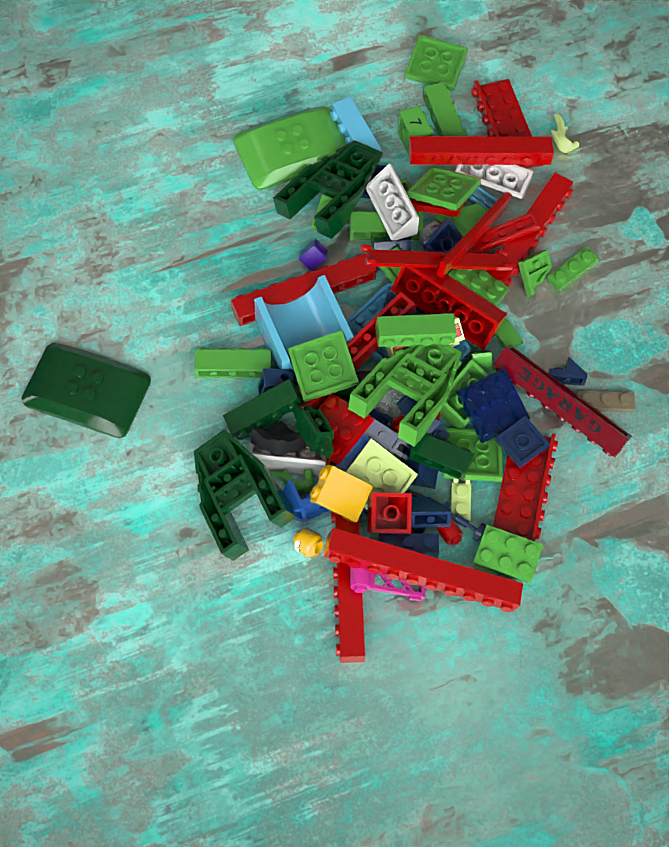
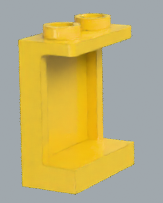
M326 465L319 473L320 479L317 485L311 490L310 502L321 505L343 516L348 521L357 523L373 486L334 466Z

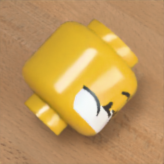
M309 528L296 532L293 537L294 549L307 557L318 555L323 548L321 535Z

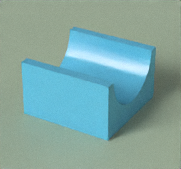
M325 275L318 277L316 284L308 293L292 302L270 305L265 303L262 297L254 299L255 322L267 349L271 350V358L276 369L292 370L293 378H296L288 348L341 330L347 344L354 337Z

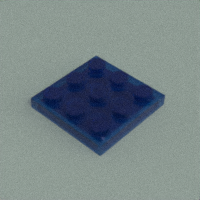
M505 368L456 392L481 444L500 435L524 416L530 420Z

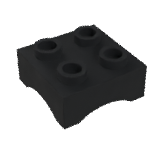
M277 422L267 429L252 428L251 443L258 446L261 450L270 452L273 456H282L289 452L295 453L297 450L305 449L306 447L300 432L297 433L290 430L283 422Z

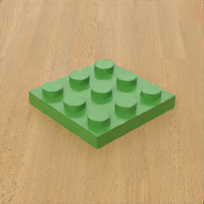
M419 35L404 78L429 85L444 82L446 88L454 91L468 52V47Z
M432 166L408 190V197L456 211L481 185V178Z
M342 330L288 348L304 402L359 385Z
M445 428L450 434L446 439L447 441L451 442L454 446L467 448L474 453L473 462L465 480L502 482V448L495 441V438L502 431ZM443 473V478L457 479L455 477Z

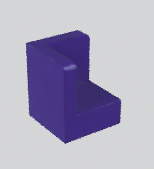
M315 238L300 251L299 260L312 271L327 259L328 250Z

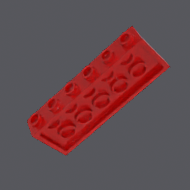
M509 79L479 85L478 80L474 81L471 94L477 101V110L482 114V123L487 127L488 136L532 137ZM517 165V166H520V167L529 169V168L538 167V166H541V165Z
M552 433L551 437L544 436L550 443L549 448L520 469L507 455L493 527L535 541V539L539 540L541 528L538 525L539 521L543 522L545 510H541L542 504H546L548 497L545 488L546 486L549 487L552 476L548 475L549 469H553L555 458H552V452H556L558 441H555L556 434Z

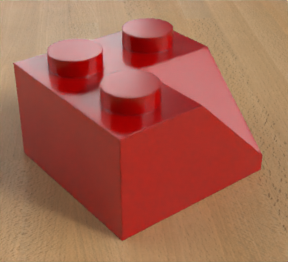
M370 492L368 497L367 532L411 533L412 493Z

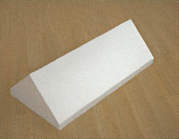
M389 163L367 184L366 190L390 239L395 241L418 234L419 217L392 164Z
M458 165L455 172L481 178L482 185L504 193L509 192L512 196L522 199L525 197L534 171L517 165Z
M252 443L249 447V451L270 471L284 472L286 468L289 473L304 474V470L311 469L312 475L319 476L321 469L326 466L327 458L323 459L319 453L311 452L307 446L305 449L297 450L295 453H285L282 456H273L270 452L261 450Z

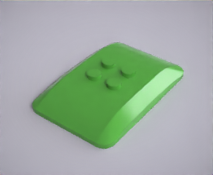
M316 107L286 115L244 130L234 136L233 142L256 189L264 190L292 181L308 165L312 164L314 166L321 162V158L325 156L330 157L337 153L336 150L347 145L345 137L338 130V123L333 121L330 115L331 110L328 107Z

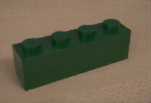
M288 379L224 414L223 417L230 434L239 440L247 438L252 433V428L258 427L263 429L268 423L280 420L283 415L293 412L295 405L301 406L304 402L296 384Z

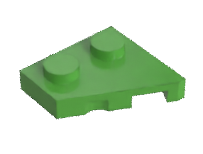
M542 250L518 262L527 296L535 294L534 289L543 282L545 275L552 268L548 250Z

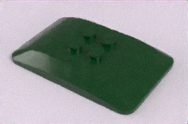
M51 343L46 347L21 399L23 405L27 408L115 438H123L131 428L149 389L151 379L146 372L115 360L68 345Z

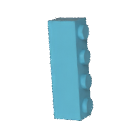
M351 96L332 103L330 115L333 121H337L338 130L344 135L346 144L357 141L381 151L378 142Z

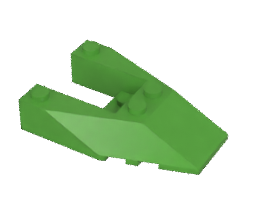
M431 344L429 346L412 345L405 350L401 349L395 352L394 356L382 359L350 394L348 409L365 419L391 388L416 400L418 403L400 422L398 438L415 447L448 399L462 352L449 345Z

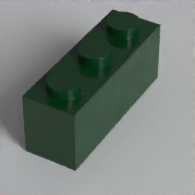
M425 433L415 447H412L410 452V460L462 481L465 480L474 457V453L469 449L454 446L451 442L437 439L430 433Z

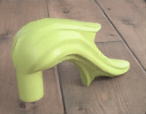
M554 114L557 130H551L558 149L563 153H568L578 148V141L571 142L566 137L565 132L568 127H565L562 117Z

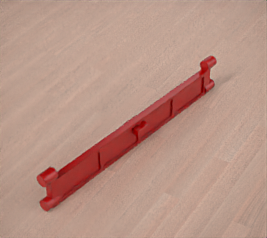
M361 244L360 251L366 252L368 257L365 259V265L375 267L438 268L440 261L449 253L373 250L372 246L368 244ZM497 249L496 254L465 253L451 269L507 271L512 270L513 264L506 262L507 250Z

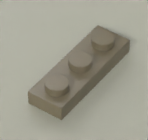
M577 391L578 396L600 412L635 411L634 392Z

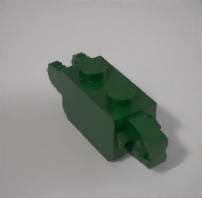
M295 405L293 407V414L297 420L295 425L311 452L317 451L323 459L330 458L334 450L332 447L334 430L322 410H314L311 405H306L304 410L300 405Z

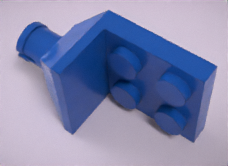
M292 480L288 481L283 489V493L297 516L293 520L305 522L330 511L321 505L310 502V494L301 500Z

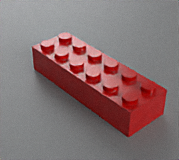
M402 267L390 290L397 295L402 292L415 304V307L428 315L454 313V316L460 320L465 339L484 351L492 342L507 313L450 276L445 275L443 278L437 276V268Z

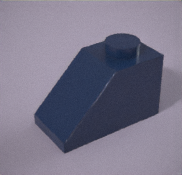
M412 497L411 528L450 527V508L430 497Z

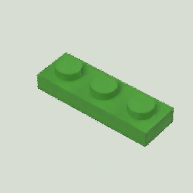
M586 246L548 275L547 281L560 292L598 263L599 257Z

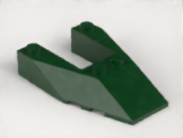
M353 141L336 150V154L321 158V162L314 166L312 164L308 165L273 197L277 214L291 220L319 192H322L333 199L314 216L317 233L332 239L344 227L362 196L383 155L381 151Z
M225 429L194 450L195 469L199 480L197 488L201 498L199 506L223 556L234 561L249 551L231 511L253 495L257 494L269 521L282 528L297 517L289 500L266 466Z

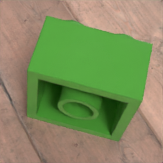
M420 106L399 111L397 133L409 156L410 136H433L434 131L432 126L428 125L426 113L422 112Z

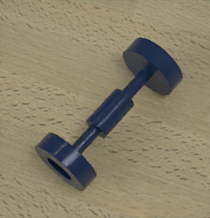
M447 500L444 505L450 508L452 503ZM451 512V517L455 519V522L465 528L469 527L476 532L472 539L477 542L484 532L486 524L482 522L479 528H476L464 517Z

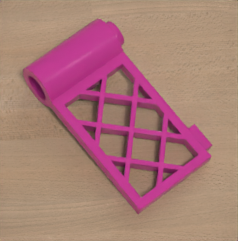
M350 567V588L356 593L374 590L409 596V600L421 601V598L425 597V586L418 585L419 592H417L406 581L398 579L403 585L398 589L391 583L393 579H388L386 575L380 573L378 575L385 583L382 586L375 585V576L377 574H372L363 568Z

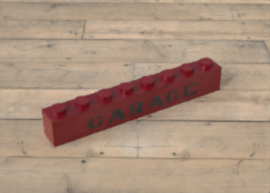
M512 345L506 346L494 362L493 366L496 367V371L499 374L508 376L512 379L511 382L515 386L524 388L528 396L534 399L537 398L542 402L541 405L544 408L553 410L557 413L556 416L560 420L569 422L576 432H582L587 436L589 442L594 445L598 444L608 456L616 457L631 439L632 435Z

